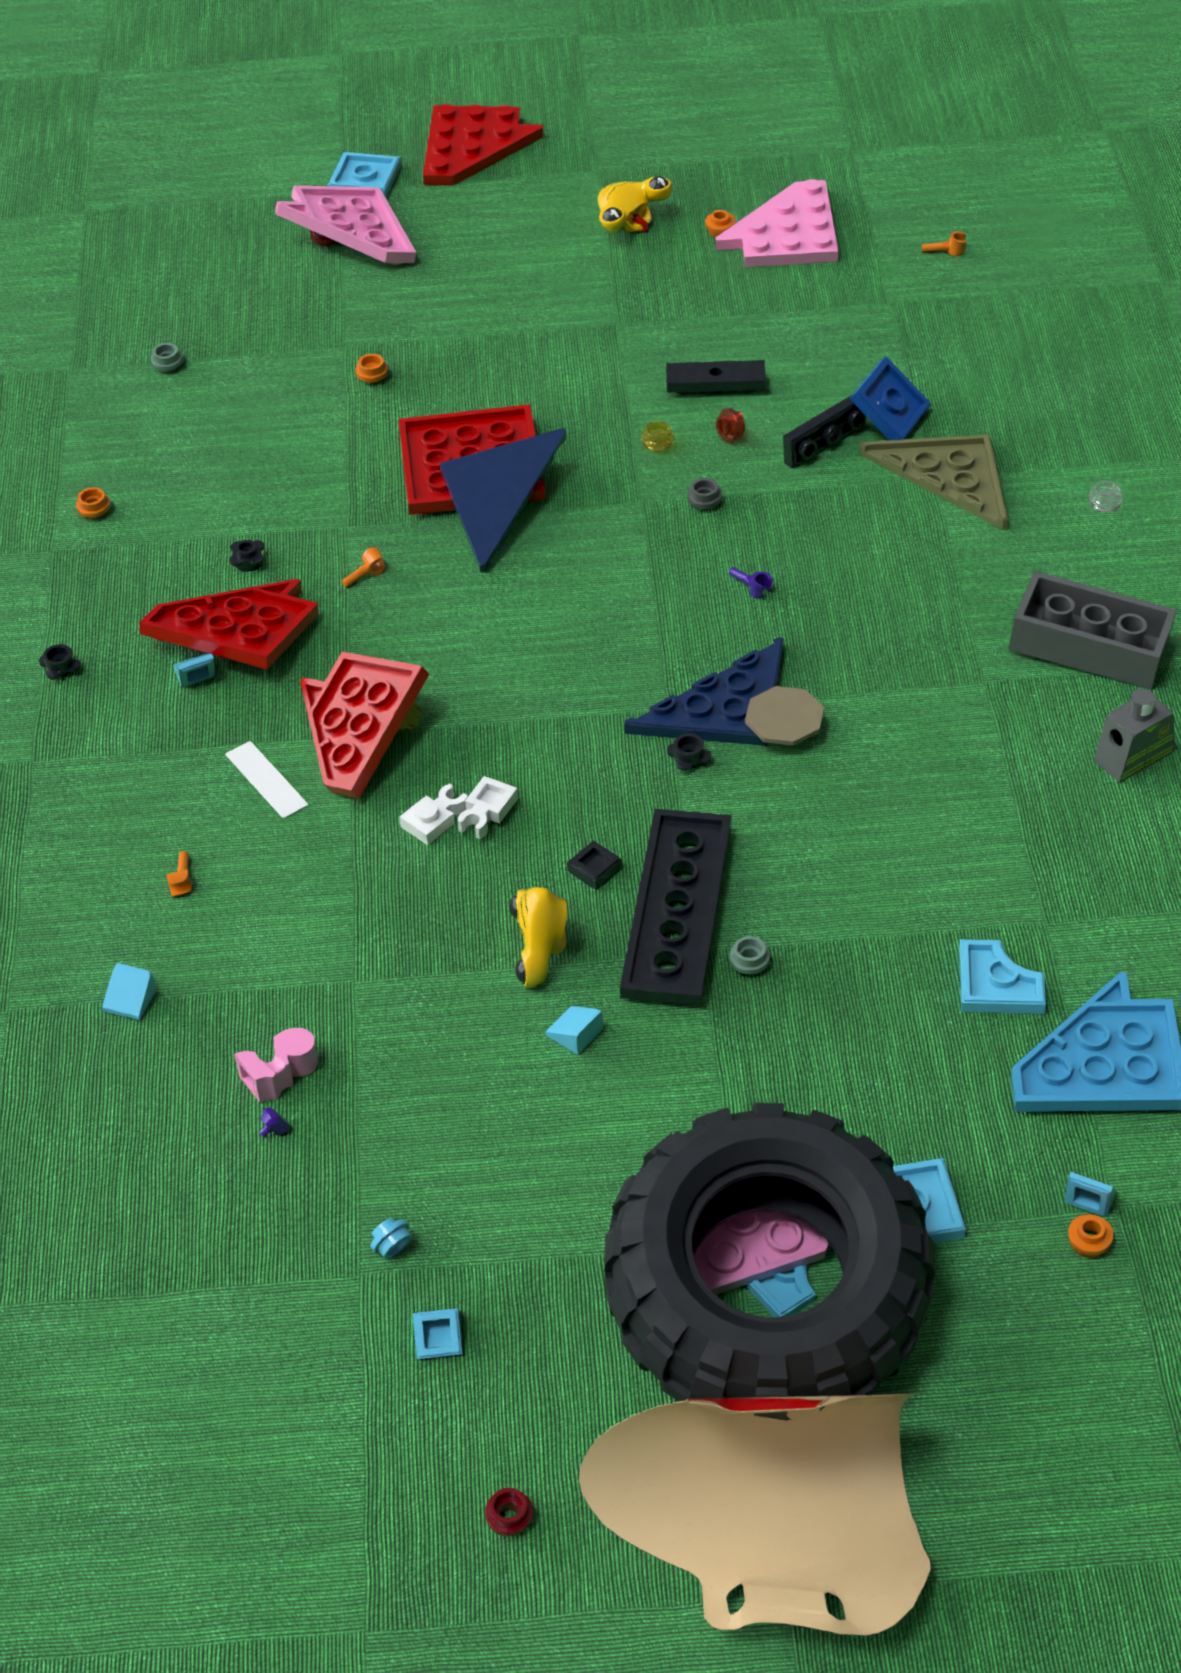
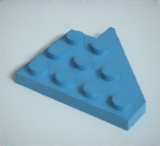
M1127 972L1117 974L1012 1067L1011 1083L1015 1112L1181 1110V1045L1173 999H1131Z

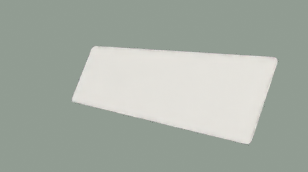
M251 741L225 754L282 818L308 805Z

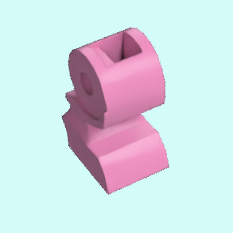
M291 1028L274 1036L275 1055L273 1061L269 1063L260 1060L254 1051H242L234 1054L240 1079L260 1104L270 1099H279L284 1089L293 1086V1076H306L317 1068L318 1054L315 1038L309 1030Z

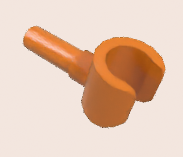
M959 231L952 232L949 242L923 244L922 252L947 251L952 256H961L967 244L965 241L966 234Z
M377 548L367 549L362 555L364 564L341 580L345 588L369 573L378 576L384 572L385 563Z
M187 851L179 853L178 871L166 874L172 897L192 891L188 874L189 853Z

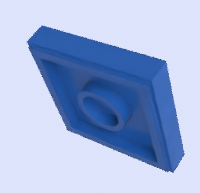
M887 356L877 363L849 398L889 440H904L931 405V402Z

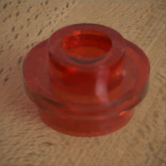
M732 408L723 409L716 420L717 433L725 442H734L737 438L742 437L745 431V420L742 413L734 411Z

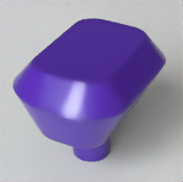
M272 1107L264 1108L260 1120L265 1126L259 1131L261 1136L265 1138L271 1131L276 1135L289 1132L290 1124L281 1114Z

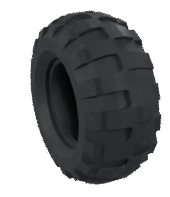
M754 1103L752 1111L731 1114L727 1107L693 1120L691 1130L684 1134H681L678 1130L674 1134L670 1133L643 1156L641 1169L636 1176L632 1174L624 1181L612 1206L609 1232L605 1235V1288L610 1314L617 1321L623 1345L638 1367L645 1372L650 1370L661 1382L662 1391L678 1402L697 1398L875 1395L878 1386L887 1377L898 1374L915 1349L916 1341L927 1319L935 1277L934 1242L927 1233L925 1225L926 1211L913 1185L909 1180L904 1181L902 1175L897 1176L893 1169L894 1160L869 1137H866L864 1134L859 1138L844 1130L842 1120L812 1109L809 1116L784 1111V1103ZM775 1212L792 1216L815 1228L834 1249L841 1264L843 1276L833 1292L809 1310L784 1317H761L737 1310L720 1300L701 1278L695 1265L694 1256L704 1239L724 1222L748 1213ZM787 1412L754 1413V1416L784 1421L792 1420L787 1417Z

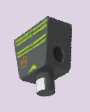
M1147 689L1135 690L1131 695V701L1107 715L1094 762L1121 783L1173 753L1175 749L1173 712L1155 698L1151 691Z

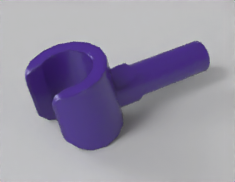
M735 567L729 570V575L750 587V595L755 599L763 596L764 588L767 591L771 590L773 578L767 572L758 571L751 576Z

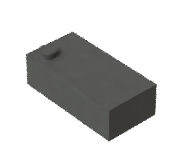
M1034 571L1014 617L1008 649L1152 690L1170 640L1177 610Z

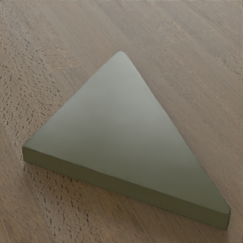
M990 435L859 443V454L1002 530L1008 529V516Z

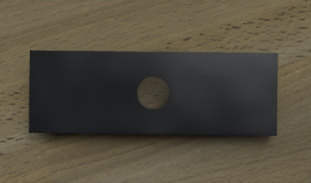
M765 360L666 363L667 392L678 394L710 392L717 394L723 391L750 393L756 390H766Z
M851 396L845 398L783 436L784 464L794 468L805 460L811 459L815 454L830 445L836 444L851 432L859 430L865 425L866 415L849 399Z

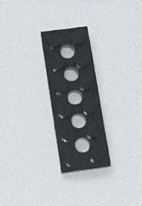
M666 809L654 810L621 978L620 998L702 1006L732 827V815ZM691 842L697 845L695 848L692 849H683L679 847L682 845V843ZM680 871L692 874L688 878H677L674 876ZM672 901H683L687 904L682 908H672L669 906ZM667 931H677L682 934L673 939L663 936ZM664 961L676 964L674 968L668 970L657 967L659 963Z

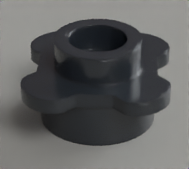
M236 541L230 546L233 555L229 558V562L238 570L250 572L262 565L264 557L261 555V552L265 549L262 541Z
M63 644L48 647L39 659V664L41 667H45L47 670L46 676L49 679L67 676L71 672L78 671L81 666L80 661L74 659L73 650Z
M687 733L680 735L675 739L674 744H670L667 748L668 756L674 757L677 761V768L682 771H688L699 765V763H708L711 760V752L704 749L703 739L696 734Z

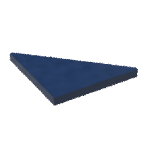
M565 428L439 463L442 477L480 572H485L489 567V561L496 550H499L518 514H521L536 484L543 478L553 462L558 448L562 443L564 444L566 440Z
M784 637L774 639L772 645L759 652L754 650L732 662V667L719 674L713 672L691 684V689L679 696L671 695L649 707V712L637 719L632 717L625 720V734L677 738L680 735L691 733L700 736L705 741L768 746L767 742H763L745 724V717L751 698L778 685Z

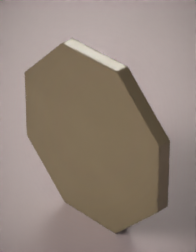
M775 686L750 699L745 724L763 742L794 746L820 732L824 707L806 689Z

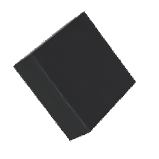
M594 840L567 862L568 872L595 890L599 889L623 868L620 857Z

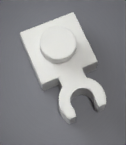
M484 776L465 800L466 810L458 816L459 832L463 833L469 825H476V838H483L488 832L489 820L500 824L518 799L517 788Z
M451 784L445 785L440 789L439 797L436 800L426 795L399 817L401 828L426 845H429L455 824L454 815L461 814L466 810L465 800L468 796L463 793L457 799H452L455 796L454 787Z

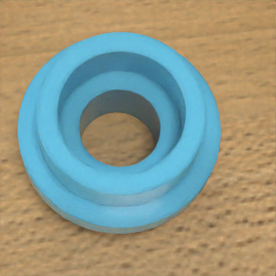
M389 1218L377 1226L372 1233L374 1239L370 1244L373 1252L381 1253L385 1259H388L402 1251L413 1237L408 1231L409 1224L405 1219L394 1221L393 1218Z

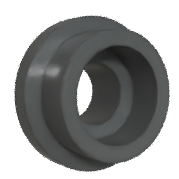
M700 478L691 484L687 492V499L696 508L710 509L720 503L722 492L714 480Z

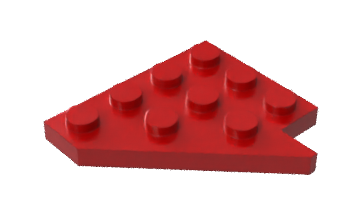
M451 104L433 105L423 170V185L453 186L543 138V125L520 124V107L508 105L499 107L481 105L453 106Z
M292 579L157 604L139 622L141 635L155 638L158 641L170 642L191 650H199L217 655L223 659H232L250 664L256 668L268 669L319 615L318 603L297 598L301 593V580Z
M341 652L325 681L304 677L301 679L300 684L323 783L332 793L360 798L429 676V673L423 666Z

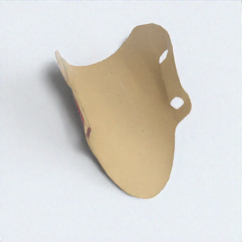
M919 1394L687 1399L653 1407L612 1426L595 1440L580 1466L579 1483L582 1495L603 1525L639 1549L696 1576L702 1585L704 1619L717 1629L737 1630L753 1623H783L837 1634L867 1636L880 1633L895 1626L914 1607L931 1571L930 1559L923 1548L917 1526L909 1508L900 1450V1416L902 1406L910 1397ZM787 1412V1417L792 1420L784 1421L754 1416V1413ZM742 1584L745 1602L738 1612L729 1614L727 1595L736 1586ZM826 1593L833 1594L841 1600L846 1617L845 1620H838L829 1614L825 1601Z

